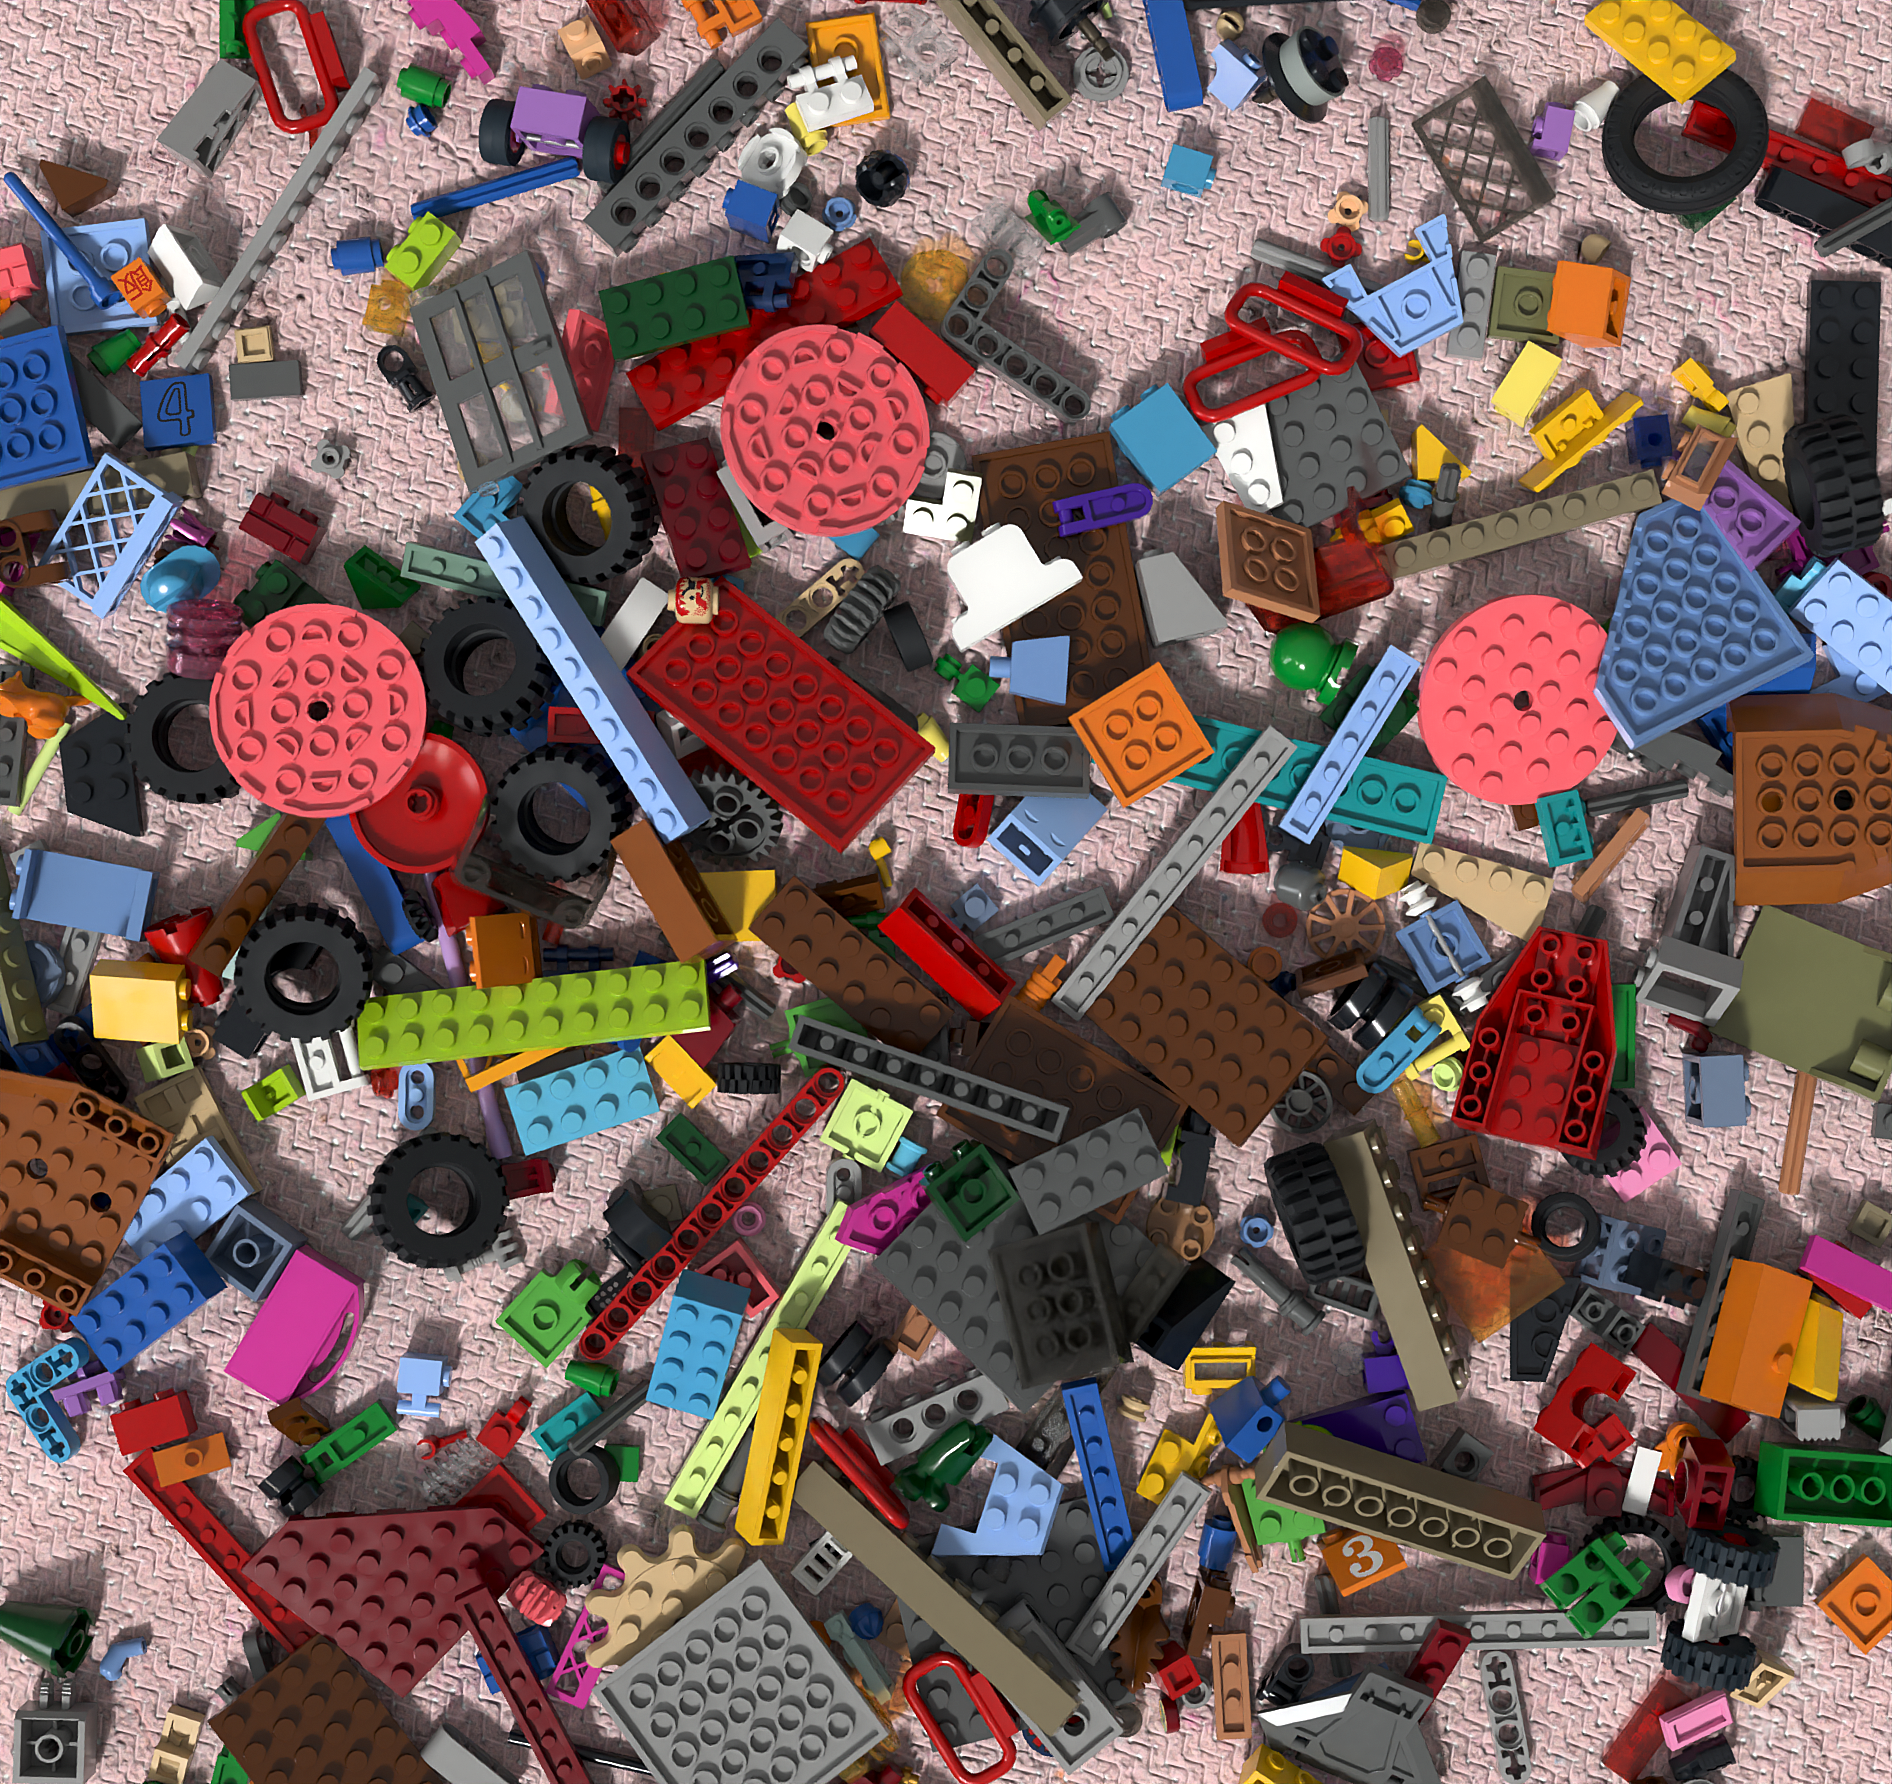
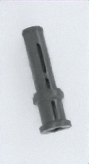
M1244 1245L1238 1252L1248 1263H1245L1236 1254L1230 1260V1263L1234 1264L1279 1305L1277 1308L1282 1316L1287 1315L1302 1329L1301 1334L1305 1337L1309 1335L1321 1323L1326 1313L1323 1310H1316L1303 1298L1304 1293L1301 1290L1289 1288Z
M749 1426L747 1428V1432L719 1485H715L710 1491L712 1496L703 1514H698L696 1518L699 1523L715 1532L722 1534L725 1532V1523L733 1507L739 1505L740 1496L738 1494L744 1482L754 1431L753 1427Z

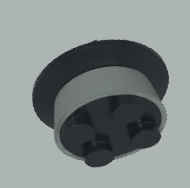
M1302 26L1291 37L1280 32L1267 36L1262 46V58L1271 86L1253 96L1252 101L1259 104H1269L1279 97L1287 109L1300 120L1310 124L1323 120L1327 113L1328 101L1341 96L1349 84L1348 77L1338 56L1339 48L1335 40L1331 36L1325 37L1311 26Z

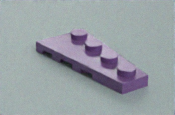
M1695 447L1681 474L1698 482L1712 454ZM1675 449L1671 453L1669 461L1671 459L1678 461L1682 453ZM1727 460L1703 505L1706 512L1751 573L1801 524L1798 518L1730 460Z

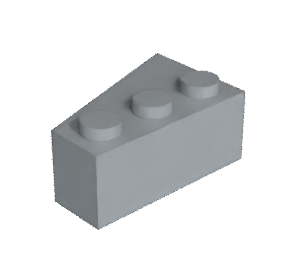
M220 59L215 66L208 70L202 83L156 140L176 159L207 178L212 179L263 95L260 84L257 80Z

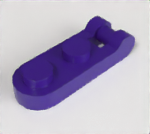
M1130 483L1054 501L1052 503L1054 513H1058L1061 524L1058 526L1060 537H1067L1141 519L1150 512L1153 496L1145 485ZM1082 507L1084 520L1074 522L1072 510Z

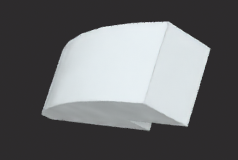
M641 577L600 638L620 671L623 670L668 602V593L644 577Z

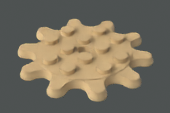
M680 1524L671 1529L668 1537V1548L660 1556H648L635 1544L622 1546L617 1553V1562L625 1573L623 1584L616 1590L594 1589L585 1598V1606L589 1613L601 1616L607 1621L609 1626L606 1636L600 1641L592 1643L586 1649L585 1657L587 1663L593 1668H603L609 1665L621 1667L673 1627L674 1622L678 1618L687 1616L739 1575V1565L746 1555L744 1542L739 1538L731 1537L726 1539L715 1552L710 1554L703 1553L696 1548L693 1529L688 1525Z

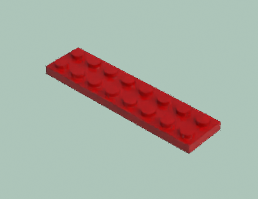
M870 237L827 260L824 265H818L812 272L808 271L795 278L793 289H780L779 294H790V308H779L777 312H765L764 309L749 310L751 327L670 348L628 371L626 375L658 432L724 396L737 368L758 345L782 331L804 325H834L838 329H844L903 296L899 284Z

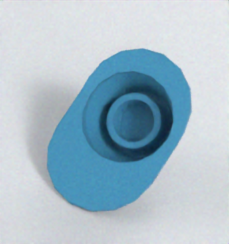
M197 545L182 546L172 551L147 570L140 583L141 594L147 604L156 611L167 614H181L188 611L215 588L221 575L220 563L216 556L205 547Z

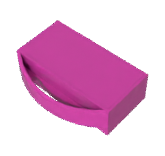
M308 1245L297 1249L225 1367L224 1372L278 1405H282L296 1397L301 1399L308 1397L321 1388L340 1370L356 1344L364 1316L363 1284L366 1280ZM352 1312L354 1314L353 1328L342 1354L323 1377L316 1382L311 1381L310 1373L333 1350L343 1329L346 1314Z

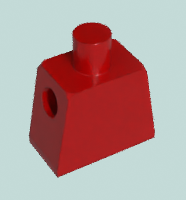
M481 857L466 863L460 861L456 865L445 869V873L437 876L431 883V888L448 937L466 930V926L470 925L469 917L497 915L507 910L515 902Z

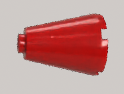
M211 906L190 909L191 914L180 916L178 913L150 925L146 928V931H143L145 938L164 964L185 965L186 979L191 981L189 1001L192 1004L199 1003L200 1007L209 1006L220 1001L219 995L225 991L222 974L218 977L187 958L188 953L214 917Z

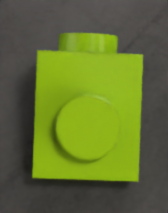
M288 1064L260 1082L246 1088L241 1094L257 1121H262L306 1095V1092Z

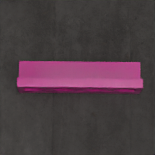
M604 1562L592 1590L604 1589L602 1584L607 1574L624 1581V1570ZM586 1606L582 1610L546 1689L547 1694L583 1710L602 1668H593L586 1660L578 1662L573 1647L575 1643L588 1638L591 1644L597 1642L595 1636L601 1633L603 1634L600 1640L603 1639L608 1633L609 1628L607 1623L606 1626L592 1630L588 1619L589 1611L586 1609ZM583 1625H585L587 1633L579 1635ZM570 1656L572 1665L565 1667ZM588 1665L583 1676L580 1668ZM575 1670L580 1683L575 1694L556 1686L561 1675Z

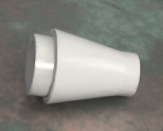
M1606 81L1597 89L1575 101L1572 109L1575 111L1573 124L1584 132L1597 129L1609 112L1615 99L1621 93L1618 86L1612 81Z

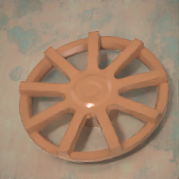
M1336 889L1328 892L1325 900L1322 902L1326 901L1334 914L1333 919L1315 914L1321 904L1316 905L1309 911L1306 920L1307 938L1312 949L1322 959L1332 957L1341 942L1345 943L1347 951L1352 950V940L1354 939L1368 949L1364 952L1365 959H1368L1378 951L1385 933V921L1383 913L1374 899L1355 889ZM1348 894L1345 912L1338 910L1331 897ZM1354 895L1368 902V905L1356 915L1352 914ZM1374 909L1378 923L1361 924L1360 919ZM1312 921L1329 925L1330 930L1313 935ZM1378 930L1374 943L1371 944L1360 935V931ZM1333 936L1335 940L1328 952L1325 953L1316 942Z

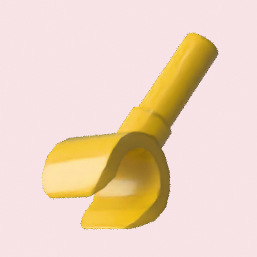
M1410 240L1408 246L1418 249L1421 253L1415 257L1404 254L1406 262L1410 265H1417L1421 262L1430 263L1419 240Z
M880 836L870 842L869 851L878 866L885 888L892 886V882L883 857L892 851L883 836Z

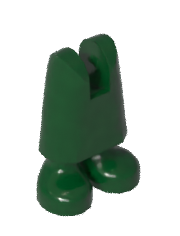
M961 1418L917 1455V1462L903 1467L895 1475L896 1487L910 1501H917L922 1496L931 1509L942 1513L948 1508L951 1500L946 1483L956 1486L962 1481L992 1442L993 1432L985 1426H975V1423L967 1418Z

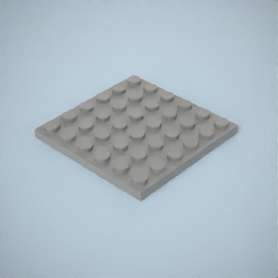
M762 1557L592 1689V1692L659 1784H826L890 1734L884 1722Z

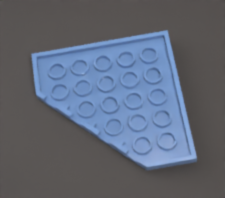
M1670 499L1639 514L1635 521L1593 689V694L1630 750L1811 661L1814 653L1756 570L1752 573L1704 507L1699 512L1675 499Z

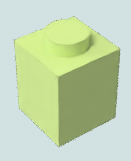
M184 1036L179 1044L154 1043L135 1049L146 1083L194 1068Z

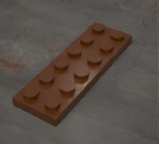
M795 874L748 928L883 1044L918 1055L955 1013L953 1008Z

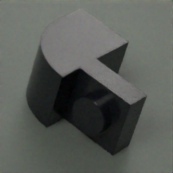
M631 1178L622 1186L617 1187L606 1201L608 1208L603 1212L607 1223L629 1247L650 1261L674 1237L667 1218L646 1203L640 1185Z

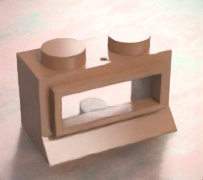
M1697 424L1693 434L1686 431L1676 449L1682 453L1679 460L1671 459L1661 477L1667 480L1661 493L1700 512L1739 438H1727Z

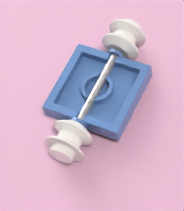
M1418 880L1400 890L1403 897L1398 899V902L1406 901L1410 908L1406 915L1417 916L1422 914L1419 916L1420 920L1399 930L1395 935L1429 995L1454 981L1456 984L1461 982V984L1454 988L1452 996H1461L1464 1003L1460 1010L1467 1007L1471 1013L1489 1003L1485 996L1491 994V991L1483 992L1479 985L1483 981L1482 977H1472L1468 980L1467 978L1470 977L1469 973L1489 963L1492 959L1458 900L1435 912L1432 910L1428 911V909L1434 906L1437 897H1428L1425 890L1429 883L1421 885Z

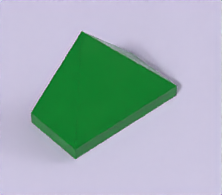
M366 545L351 556L343 566L362 610L400 608L421 588V585L413 579L401 577V571Z

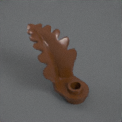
M1158 1573L1116 1634L1119 1637L1112 1640L1108 1645L1109 1651L1121 1654L1111 1661L1113 1668L1120 1667L1115 1672V1677L1123 1679L1120 1685L1127 1687L1128 1691L1132 1694L1137 1693L1139 1689L1144 1690V1683H1151V1676L1147 1672L1156 1674L1157 1667L1150 1659L1160 1660L1164 1657V1652L1157 1644V1641L1168 1640L1170 1636V1630L1161 1614L1163 1584Z

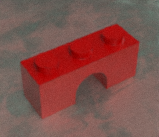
M1591 1342L1588 1348L1582 1350L1578 1355L1576 1366L1569 1376L1559 1383L1556 1390L1557 1394L1551 1403L1540 1411L1533 1430L1565 1453L1579 1460L1598 1432L1584 1419L1583 1407L1586 1401L1595 1394H1606L1618 1402L1637 1372Z

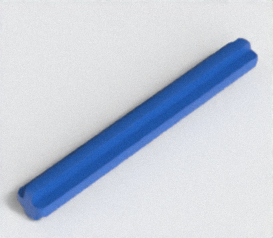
M570 156L412 203L410 205L411 213L414 220L419 216L424 217L428 211L436 218H440L580 175V169L576 158Z

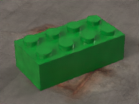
M1760 1441L1753 1511L1782 1521L1892 1528V1456L1878 1449Z

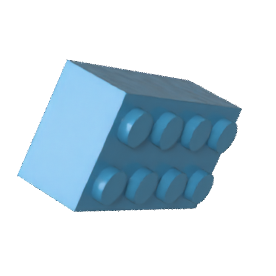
M687 1269L682 1270L673 1294L646 1401L713 1420L751 1293L750 1288Z

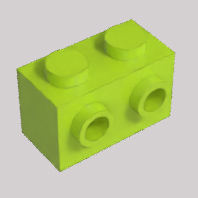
M429 211L424 217L419 216L413 221L408 229L409 236L402 245L397 244L391 249L386 258L388 262L384 266L393 277L419 297L463 243L452 229Z

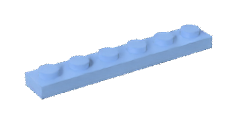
M1392 645L1387 647L1278 825L1280 828L1306 844L1311 843L1421 664L1420 662Z

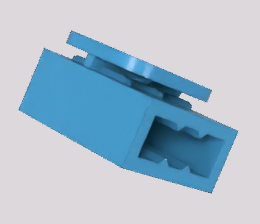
M1168 383L1161 388L1157 384L1148 388L1139 396L1142 401L1132 409L1128 404L1119 409L1111 416L1114 422L1110 424L1108 429L1115 438L1119 449L1135 471L1144 478L1157 498L1209 461L1217 453L1216 448Z

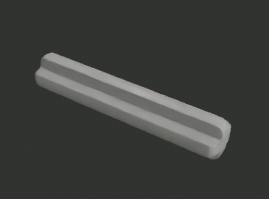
M1383 116L1371 117L1368 120V218L1374 222L1386 221L1389 218V121Z

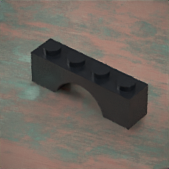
M295 942L284 946L277 952L271 962V980L279 973L288 969H312L324 948L310 942ZM236 987L232 994V998L235 1001L228 1011L224 1009L217 1017L213 1025L217 1030L212 1038L249 1060L257 1057L270 1035L260 1030L262 1025L257 1020L252 1023L245 1015L247 1009L244 1005L239 1004L236 997Z

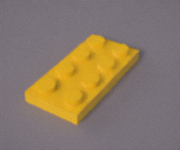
M1604 0L1584 16L1586 27L1681 104H1684L1736 61L1735 50L1672 0Z

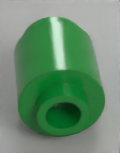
M411 63L408 68L403 67L397 80V88L401 89V97L433 109L436 106L444 108L450 98L452 81L445 79L444 74Z

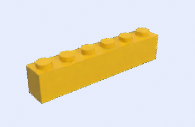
M774 1328L734 1527L750 1545H783L823 1347V1343L806 1329Z

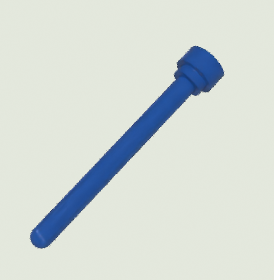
M7 172L4 175V182L90 285V298L101 310L115 305L122 297V293L113 280L101 277L21 179L14 172Z

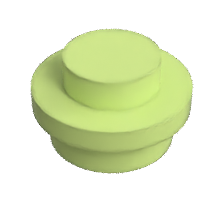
M1448 1056L1435 1064L1432 1070L1433 1082L1441 1090L1456 1091L1459 1089L1464 1067L1459 1060Z

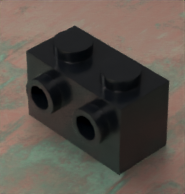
M1633 1249L1623 1283L1641 1288L1640 1296L1661 1302L1662 1296H1665L1663 1303L1684 1309L1686 1303L1697 1307L1701 1306L1710 1273Z

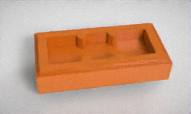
M223 1432L152 1453L161 1488L231 1467Z

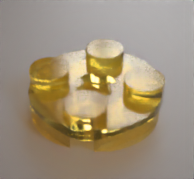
M943 249L927 252L925 250L915 254L906 263L901 274L902 297L908 309L922 319L941 322L969 279L965 264L958 256ZM938 277L942 278L941 286L944 290L940 293L937 291L930 293L928 291L929 285L926 282L927 279L936 280Z

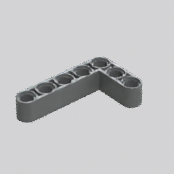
M1002 249L989 251L980 261L940 323L942 338L1065 423L1080 421L1091 409L1089 395L981 320L1014 268L1013 259L1007 251ZM988 260H999L1004 266L1003 275L995 276L991 274L987 268ZM972 288L981 290L985 296L984 304H972L968 298V291ZM949 319H962L966 326L965 333L962 335L952 333L948 327ZM980 338H989L994 343L995 350L993 354L985 355L979 351L978 340ZM1009 358H1018L1022 362L1023 372L1021 375H1014L1008 371L1007 361ZM1044 377L1051 382L1052 392L1050 395H1043L1037 391L1036 381L1038 378ZM1073 397L1080 402L1081 410L1078 415H1072L1066 411V398Z

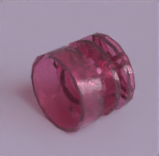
M187 599L168 605L166 618L169 622L166 626V632L174 638L168 640L166 644V668L178 676L193 679H214L216 672H219L228 654L227 651L236 639L243 634V627L240 625L243 621V610L230 602L212 599Z

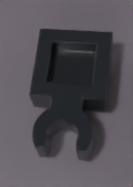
M1278 825L1271 826L1270 830L1280 833L1282 840L1278 845L1266 843L1269 851L1279 852L1284 849L1288 850L1289 853L1286 861L1300 860L1322 870L1331 837L1316 833L1311 843L1306 844L1295 836L1290 835Z

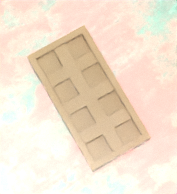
M200 1065L134 1097L144 1117L176 1133L166 1159L169 1168L203 1139L213 1135L255 1190L248 1197L263 1190Z

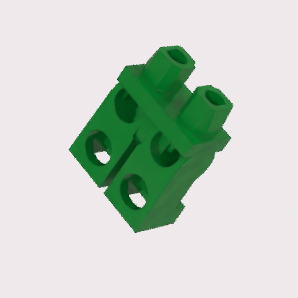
M1617 1531L1601 1539L1598 1537L1591 1541L1555 1573L1538 1585L1559 1610L1567 1608L1589 1587L1591 1588V1591L1564 1613L1565 1617L1585 1639L1593 1637L1634 1595L1643 1589L1640 1584L1644 1582L1651 1572L1650 1568L1639 1557L1634 1558L1626 1567L1616 1558L1628 1546Z

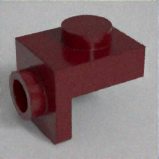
M536 1157L503 1164L497 1168L501 1176L506 1175L508 1185L504 1186L505 1196L510 1195V1200L554 1191L553 1184L556 1181L553 1165L548 1162L547 1157Z

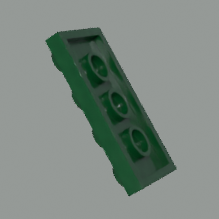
M734 255L598 291L613 357L617 362L752 326Z

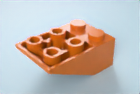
M536 911L469 917L470 925L466 926V940L468 945L473 948L474 960L470 961L469 969L471 980L476 982L477 989L532 983L533 978L543 977Z

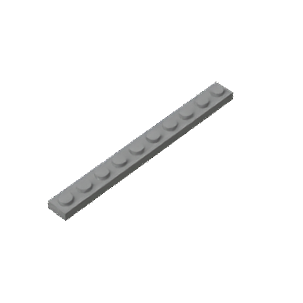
M364 66L173 362L194 375L197 370H202L207 365L211 357L209 351L216 340L221 341L230 328L229 320L235 311H241L246 305L249 298V289L254 282H259L266 274L268 269L266 263L273 252L278 253L287 240V235L285 234L292 223H298L303 217L306 210L305 203L311 194L315 195L323 186L325 176L323 175L331 164L335 165L340 160L344 152L343 144L349 135L353 136L358 132L363 122L362 115L367 107L374 106L381 96L382 88L380 87L383 83L376 73Z
M1270 724L1267 725L1063 981L1056 993L1050 998L1051 1002L1077 1022L1082 1018L1297 749V745Z
M1653 1607L1622 1608L1593 1637L1585 1639L1565 1617L1564 1613L1568 1609L1299 1615L1301 1654L1419 1651L1438 1618L1471 1630L1472 1640L1466 1650L1657 1646L1656 1610Z

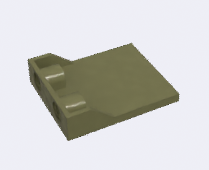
M1764 905L1740 957V960L1744 961L1741 989L1716 1025L1709 1027V1032L1870 1102H1879L1892 1073V953L1864 945L1775 907Z

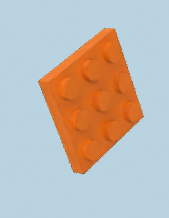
M1160 662L1155 663L1068 717L1069 722L1122 808H1126L1214 753V750Z

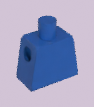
M1277 1375L1265 1385L1254 1376H1247L1208 1405L1225 1446L1248 1463L1254 1460L1275 1436L1284 1420L1286 1421L1279 1403L1292 1390L1282 1377Z

